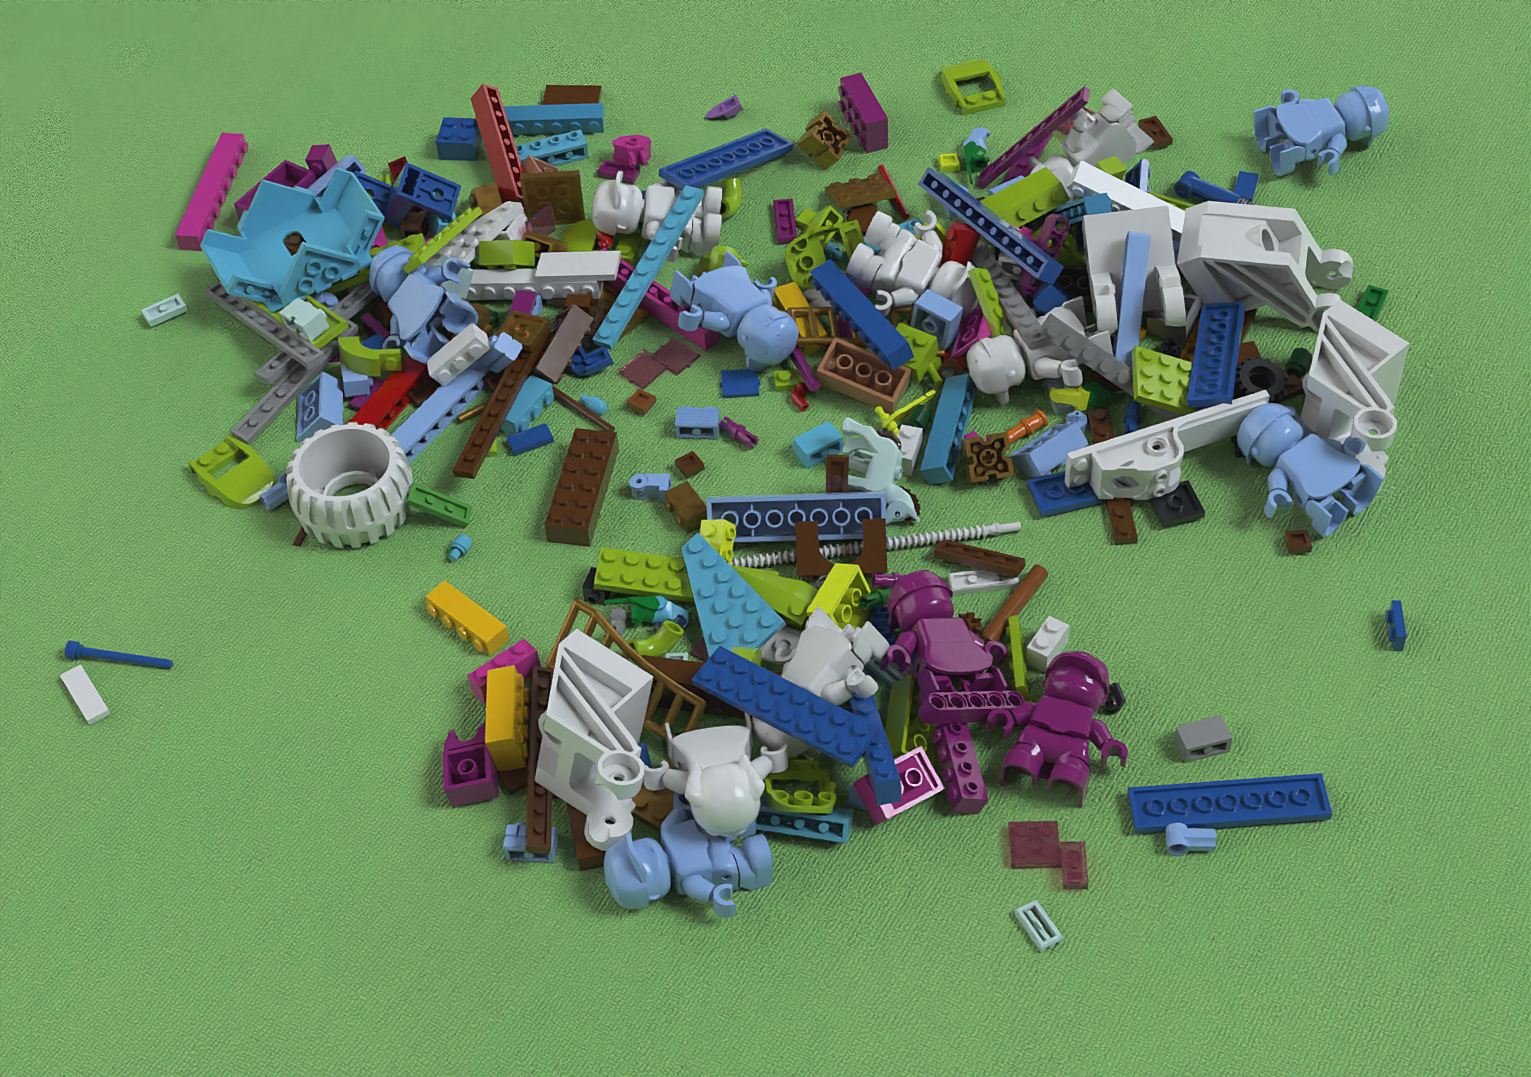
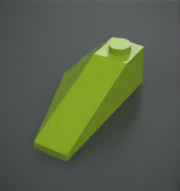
M732 567L786 624L801 631L808 619L806 611L818 593V589L800 580Z

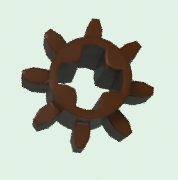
M974 612L958 614V617L964 620L968 629L976 635L983 630L982 619L975 618Z

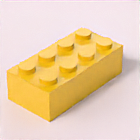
M515 665L487 670L485 744L498 771L525 768L528 757L527 739L529 738V727L527 721L529 720V708L527 703L530 702V692L528 688H524L523 676L518 674Z

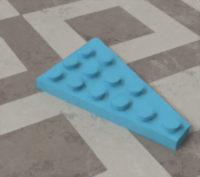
M699 533L681 547L709 658L719 645L732 651L734 646L760 649L786 625L785 621Z

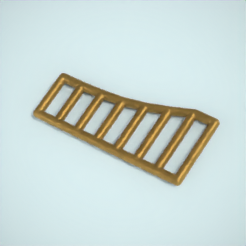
M914 305L896 308L891 306L888 314L890 323L895 329L899 324L897 314H909L911 323ZM789 307L786 310V313L795 322V316L807 315L811 337L798 336L796 345H831L834 337L855 346L869 348L868 342L864 344L858 335L859 332L854 333L852 329V338L840 337L836 315L840 314L839 311L835 312L832 307ZM816 315H828L831 337H819ZM939 348L935 357L942 358V355L946 352Z
M575 599L547 659L546 667L554 672L559 643L568 637L580 610L590 616L583 631L584 634L592 637L598 623L606 632L602 642L603 646L610 649L614 641L622 650L621 657L628 661L631 659L640 669L649 673L657 680V684L647 704L643 727L667 741L665 723H669L671 730L685 699L695 705V708L683 733L694 731L705 710L706 701L648 663L619 635L599 610L580 599ZM666 687L674 692L676 696L662 726H659L651 721V717Z

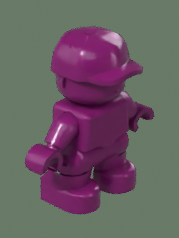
M918 570L902 576L890 590L887 601L890 614L888 626L892 630L901 628L903 633L898 636L895 645L890 646L880 660V669L882 671L887 669L892 662L899 666V672L903 674L911 662L914 677L921 689L917 698L920 707L931 693L956 692L951 681H956L961 687L959 692L1004 691L1007 687L1000 669L991 665L992 660L995 664L999 665L1004 662L1008 655L1007 648L997 641H989L984 645L985 641L969 630L962 618H953L954 605L951 600L953 591L943 578L928 570Z
M1067 651L1058 654L1050 662L1045 673V679L1042 682V687L1044 688L1043 696L1040 697L1038 703L1024 702L1010 712L1000 708L992 710L987 716V730H992L995 725L1002 724L1004 725L1003 736L1005 739H1008L1012 735L1014 725L1015 727L1027 725L1004 758L1000 769L1001 786H1004L1011 768L1031 774L1032 785H1036L1039 777L1048 780L1047 789L1050 790L1053 782L1078 787V807L1082 808L1090 779L1089 742L1091 741L1101 751L1100 763L1102 766L1107 764V757L1117 756L1120 758V765L1125 768L1127 765L1128 749L1123 742L1113 739L1107 724L1093 718L1100 709L1101 704H1104L1107 700L1109 672L1106 664L1089 653Z

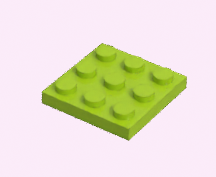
M1134 346L1131 350L1134 401L1182 415L1196 412V407L1188 408L1187 403L1193 363Z

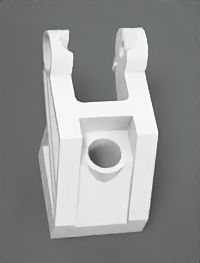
M1207 201L1185 209L1177 266L1197 296L1201 297L1203 305L1244 301L1245 311L1269 305L1291 322L1299 325L1300 328L1310 326L1313 330L1319 332L1323 312L1341 299L1339 295L1332 293L1316 295L1312 287L1321 286L1325 289L1335 290L1347 286L1352 279L1353 260L1348 253L1338 249L1321 251L1296 209ZM1330 271H1335L1336 274H1335V275L1329 274V272H1330Z
M1169 205L1084 216L1082 223L1084 250L1094 320H1097L1098 333L1109 330L1111 334L1118 329L1117 311L1125 240L1128 231L1150 234L1142 312L1159 310V312H1164L1165 325L1175 327L1186 326L1184 295L1179 272L1175 264Z
M1339 300L1323 312L1310 372L1302 380L1306 397L1301 420L1310 433L1317 435L1319 438L1337 440L1341 444L1349 436L1364 441L1366 446L1363 452L1356 454L1355 458L1359 459L1362 465H1370L1385 478L1386 469L1384 465L1388 462L1389 457L1383 450L1389 448L1394 441L1397 428V419L1393 416L1394 404L1396 403L1410 343L1342 300ZM1374 431L1377 435L1369 434V432ZM1384 479L1378 490V493L1381 491L1383 487Z
M576 629L560 642L558 646L548 707L539 718V729L543 736L535 782L586 814L584 834L587 841L593 847L607 851L614 843L624 839L626 833L632 832L633 817L631 813L635 810L636 804L631 798L637 795L641 789L645 768L644 763L640 759L642 748L637 744L640 742L653 676ZM621 777L623 781H616L614 778ZM612 820L614 824L610 825L607 824L605 821Z

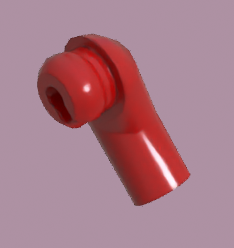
M799 382L792 391L791 400L804 412L809 408V404L804 399L808 387L804 382Z

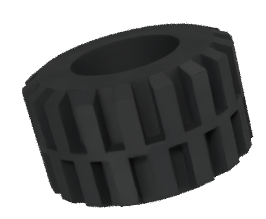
M1257 356V359L1250 357L1248 361L1243 360L1236 368L1233 400L1266 390L1270 395L1269 403L1280 404L1288 387V377L1284 374L1285 370L1279 368V364L1271 362L1269 358L1265 360ZM1252 383L1259 384L1263 386L1265 389L1258 388L1254 386Z

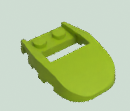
M982 59L968 60L942 68L941 82L945 87L944 92L952 98V103L955 107L960 106L962 108L961 114L963 116L1006 106L1000 77L987 61ZM990 75L996 86L995 90L962 97L955 82L969 81L974 77H987Z
M592 219L582 220L573 224L564 233L561 241L568 243L567 252L599 251L593 250L597 240L596 232L599 229L594 226ZM640 227L632 234H621L616 251L621 252V259L631 266L634 265L643 238Z
M858 220L818 227L790 242L785 252V260L792 280L802 288L814 289L811 283L813 278L810 271L826 262L819 236L840 230L850 261L859 243L866 245Z
M229 435L225 436L226 440L195 461H188L190 471L192 473L196 472L198 481L202 486H205L208 493L213 498L215 496L220 498L222 503L230 508H250L261 501L259 496L276 485V480L270 468L251 446ZM242 454L249 456V458L218 479L211 476Z
M788 759V768L779 773H769L764 779L765 789L763 794L770 808L778 812L832 813L836 801V794L834 793L836 786L834 782L829 780L830 774L828 770H822V760ZM793 779L804 782L817 780L818 798L813 797L807 791H796L794 797H789V794L785 791L773 790L771 780L786 781Z

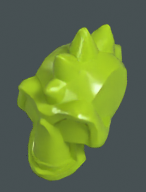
M715 246L710 250V254L706 252L701 256L697 274L700 277L702 272L708 273L722 268L727 251L733 254L745 269L749 263L742 259L734 248Z

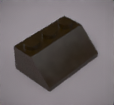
M1062 265L1064 268L1055 282L1074 299L1082 296L1083 302H1092L1087 267Z

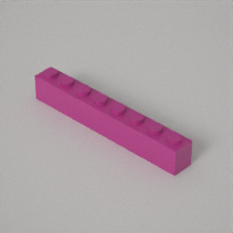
M221 133L175 234L179 249L202 251L200 244L207 229H214L216 218L219 217L220 209L225 204L227 193L231 190L234 178L237 177L238 168L242 165L245 153L248 152V143L245 142L244 134Z
M621 259L616 280L603 281V284H607L621 293L635 268ZM653 280L639 304L641 307L705 351L720 341L719 332L701 327L702 324L695 331L681 329L678 326L680 312L687 311L690 313L691 307L682 308L670 298V291Z

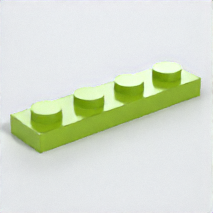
M972 268L968 271L992 337L1007 335L1014 339L1012 329L1009 327L1005 316V311L1000 304L998 293L993 286L991 275L987 269Z
M1018 615L1009 617V626L1006 627L1007 638L1011 640V644L1007 645L1010 658H1013V661L1009 662L1011 674L1015 677V679L1011 680L1013 691L1021 694L1024 701H1028L1030 697L1023 631Z

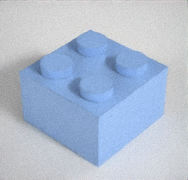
M927 289L914 304L910 327L937 337L938 348L945 351L957 337L963 307Z

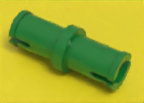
M892 588L876 589L871 591L870 594L860 596L858 603L864 602L865 604L859 605V607L867 610L872 607L879 608L884 606L888 601Z

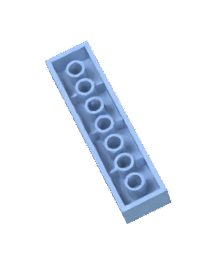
M885 491L707 497V520L725 519L736 526L734 542L796 540L795 522L818 521V540L863 539V519L885 518L886 520Z

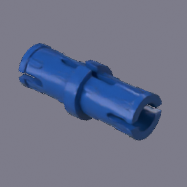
M1131 401V407L1130 402L1127 403V412L1124 416V435L1138 431L1141 418L1139 417L1140 403L1137 401Z

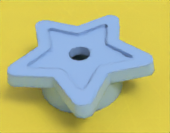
M848 786L846 790L849 798L846 801V805L866 810L862 799L858 797L859 794L856 788Z

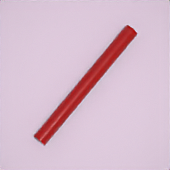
M879 165L877 169L880 175L896 190L885 166ZM896 190V198L892 199L902 219L907 220L910 215Z

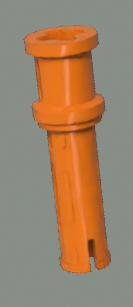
M1037 409L1033 415L1020 419L1017 426L1006 431L1008 432L1009 445L1023 436L1033 435L1034 431L1041 427L1048 426V419L1044 412Z

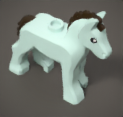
M846 417L842 428L843 434L847 436L858 435L863 438H847L842 452L844 454H852L858 450L874 452L865 478L848 475V489L862 492L885 491L886 504H888L886 508V525L904 520L907 523L911 520L920 522L918 515H920L921 505L918 503L917 496L912 494L911 490L896 485L897 479H901L903 472L901 467L902 445L900 439L892 431L888 432L886 428H879L878 432H876L873 427L862 425Z

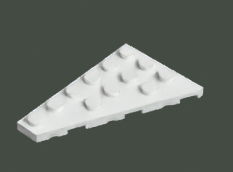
M511 201L505 202L470 223L430 257L425 264L429 268L435 266L444 253L469 264L479 254V241H492L524 210L522 204Z

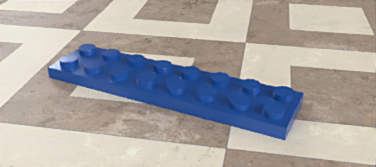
M765 128L660 168L658 176L680 188L681 191L685 185L699 188L793 151L794 143Z
M1244 301L1202 305L1187 398L1188 408H1203L1222 403L1232 404L1245 312Z
M720 645L692 678L694 686L850 768H853L879 733L878 726Z
M1322 773L1128 787L1127 791L1135 834L1166 832L1165 828L1172 823H1183L1187 828L1207 829L1329 820L1332 817Z

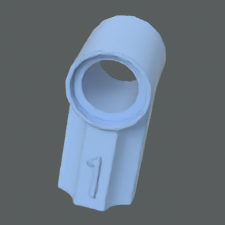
M286 472L280 476L279 483L259 496L269 511L289 499Z
M1172 823L1165 828L1167 852L1171 855L1180 856L1189 851H1215L1216 849L1215 829L1187 828L1183 823Z

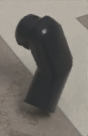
M1115 682L1109 685L1112 698H1110L1109 702L1107 700L1105 702V708L1109 713L1119 712L1126 703V698L1119 683Z

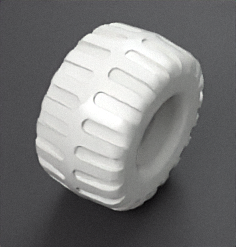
M348 422L347 425L334 424L329 429H320L314 432V436L311 438H305L300 443V449H295L290 457L291 461L288 462L286 468V481L291 508L305 532L322 544L328 545L331 542L336 548H344L345 545L359 548L362 543L379 542V537L383 535L388 537L395 531L394 527H400L405 522L406 515L411 511L412 506L405 504L409 486L413 483L410 465L398 440L382 428L376 430V427L372 424L358 425L357 422ZM355 484L371 486L353 495L333 496L337 491L346 486Z

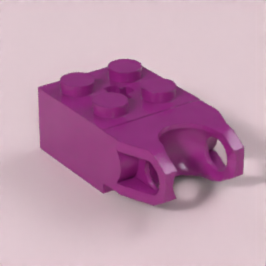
M486 722L480 723L476 735L467 741L458 740L454 729L448 732L444 744V752H442L444 792L452 807L499 797L497 767L485 744Z

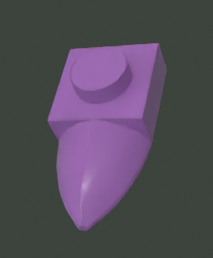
M734 95L713 107L705 118L710 119L722 116L729 118L737 115L743 110V107L737 95Z

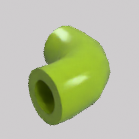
M739 178L721 182L723 192L719 213L721 218L735 215L741 206L742 190Z
M666 620L651 637L645 639L631 638L627 643L640 656L662 657L673 649L684 634V630L678 624Z

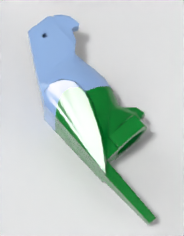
M983 127L974 128L969 138L963 142L970 185L973 184L971 171H983L990 161V158L986 156V145L984 143L987 136L990 137V132Z

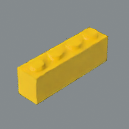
M796 282L775 288L772 306L779 311L786 312L789 307H810ZM807 315L795 316L799 337H811ZM816 316L819 337H827L825 329ZM798 345V347L806 356L825 350L827 345Z
M444 580L425 596L426 609L429 614L441 619L447 628L454 629L463 640L470 641L479 652L483 651L488 656H491L509 641L508 630L505 624Z

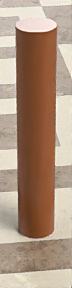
M1038 564L1032 566L979 637L985 641L984 645L989 641L998 642L1006 632V627L1009 626V617L1020 614L1048 577V572L1043 566Z

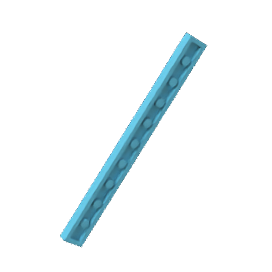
M685 185L592 340L595 345L613 349L705 194L702 189Z

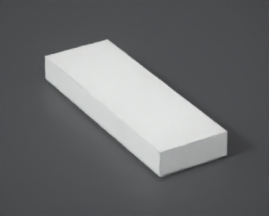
M982 569L948 574V581L953 591V596L1012 589L1019 585L1018 577H1007L994 572H986Z
M81 665L60 675L61 680L89 725L110 715L107 706Z

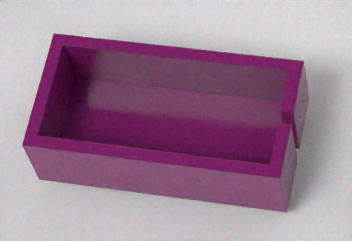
M857 73L841 77L840 86H838L840 95L838 106L840 111L844 112L847 124L850 123L853 135L858 137L860 147H863L866 153L888 148V117L863 74Z
M284 160L262 180L291 188L298 186L308 189L316 182V177L313 171ZM261 181L234 203L239 221L244 210H249Z

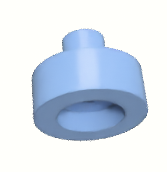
M1076 410L1066 416V423L1077 422L1083 432L1087 427V416Z

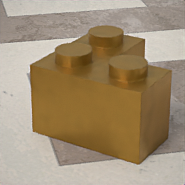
M496 183L473 188L470 191V196H468L470 206L474 208L479 206L483 212L476 220L502 205Z

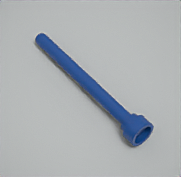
M69 640L65 647V657L68 659L76 660L86 656L162 668H171L173 666V661L170 659L87 648L78 641Z

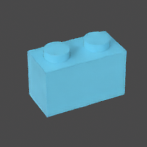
M830 421L793 438V453L807 469L827 460V454L837 455L843 450V436Z

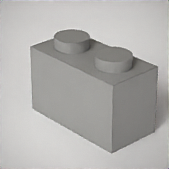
M1222 716L1207 717L1201 721L1184 723L1177 726L1174 742L1184 763L1230 752L1232 736Z

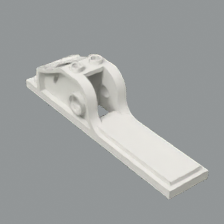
M1266 390L1232 400V404L1222 403L1067 453L1065 484L1068 488L1089 482L1099 499H1113L1114 497L1149 500L1161 497L1172 492L1179 485L1181 475L1179 466L1182 463L1184 452L1237 435L1240 425L1247 415L1256 407L1269 403L1270 395ZM1155 445H1160V449L1157 450L1153 449L1152 447Z

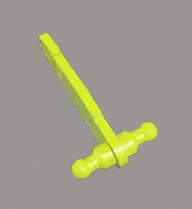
M932 390L902 409L900 408L891 416L885 413L880 406L875 408V413L880 416L883 428H887L898 436L899 429L896 422L908 416L913 407L927 403L934 397L936 392Z

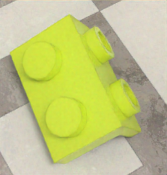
M725 519L701 520L700 535L731 565L736 526Z

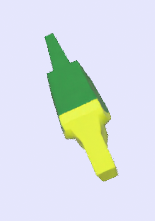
M1092 381L1091 385L1082 384L1063 389L1052 387L1049 391V397L1055 403L1073 405L1075 410L1085 411L1107 406L1108 402L1126 398V393H1110L1111 391L1104 389L1099 382Z

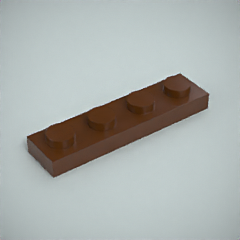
M945 539L934 550V558L982 569L986 572L1002 574L1007 577L1017 578L1026 566L1025 558Z

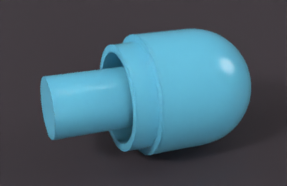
M831 242L827 244L823 251L827 259H839L842 261L845 257V253L840 252V248Z
M585 394L580 397V401L585 404V408L597 416H602L606 413L607 404L597 396L589 397Z
M466 534L458 535L451 544L450 549L452 552L448 558L455 562L458 557L466 555L472 546L471 538Z

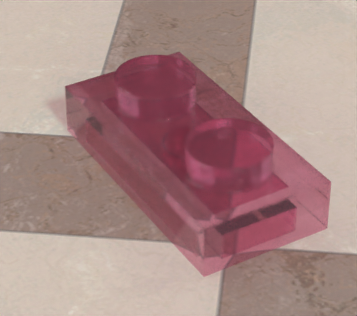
M1085 841L1060 842L1063 889H1088Z

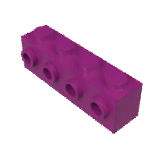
M967 723L938 724L932 731L931 739L935 745L937 761L941 767L942 780L945 782L947 799L950 802L952 812L979 814L988 802V796Z

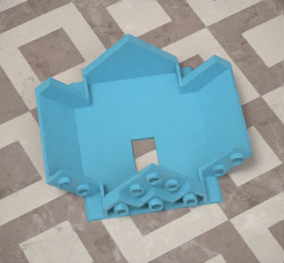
M335 168L326 190L320 198H317L314 192L298 186L291 188L262 180L249 210H244L237 225L240 236L237 237L207 229L200 247L228 294L263 302L270 313H273L289 305L297 298L305 300V296L332 287V283L341 279L344 281L358 274L357 271L371 265L372 257L369 251L385 218L354 173ZM300 233L306 243L302 242L297 253L291 256L283 240L289 234Z

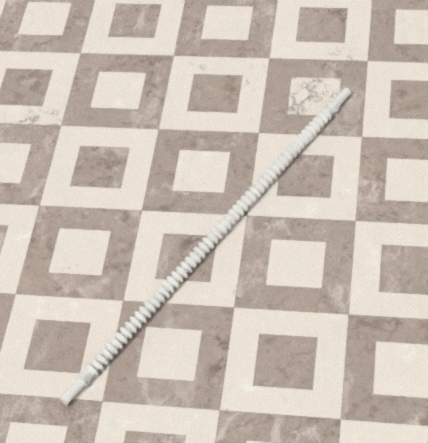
M997 522L989 526L982 524V527L976 525L975 528L969 526V529H966V527H963L962 530L956 528L955 531L951 528L950 531L944 529V532L938 530L937 533H934V531H931V534H928V532H925L924 535L918 533L917 536L913 533L911 537L908 534L905 537L900 535L899 538L893 536V539L886 538V545L888 550H891L892 547L896 550L899 546L903 549L904 546L910 548V545L916 547L917 544L923 546V543H926V545H929L930 542L935 544L937 541L941 543L943 539L954 542L955 539L961 541V538L967 540L968 537L973 539L974 536L979 539L981 535L986 538V535L999 536L1000 533L1021 531V523L998 524ZM863 540L861 543L855 541V544L849 542L848 545H845V543H842V546L836 544L835 547H832L830 544L828 548L823 545V548L819 549L825 559H827V556L833 558L834 555L840 557V554L846 556L847 553L852 556L854 552L858 555L859 552H862ZM785 550L783 554L779 551L778 554L772 552V555L766 553L765 556H762V554H759V557L753 555L752 558H749L747 555L745 559L740 556V559L734 557L731 565L748 568L754 566V568H757V565L763 567L766 564L769 567L772 563L776 566V563L780 565L783 562L789 564V561L795 563L797 555L794 550H791L790 553Z

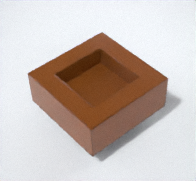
M638 388L627 401V408L645 415L656 403V396Z

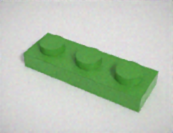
M414 482L409 486L405 504L464 528L469 524L472 510L471 505Z

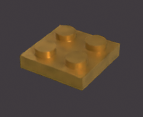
M513 310L495 336L505 332L512 337V340L515 339L522 344L521 350L531 352L551 325L549 318Z

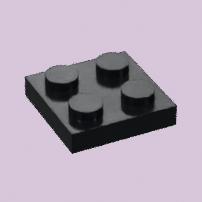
M1189 480L1179 482L1177 488L1170 493L1149 499L1163 528L1205 517V510Z

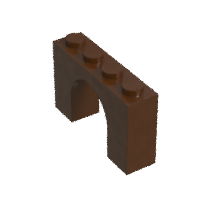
M885 518L862 520L863 549L860 556L852 563H849L859 565L863 574L869 573V578H874L872 577L873 573L883 574L888 572ZM818 521L795 522L797 576H802V580H815L816 575L828 576L835 564L826 560L820 552Z

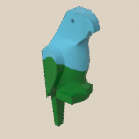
M662 596L604 600V604H632V624H636V626H640L644 621L657 623L668 620L673 622L678 614L684 616L687 620L682 629L686 628L689 622L687 610L664 599Z

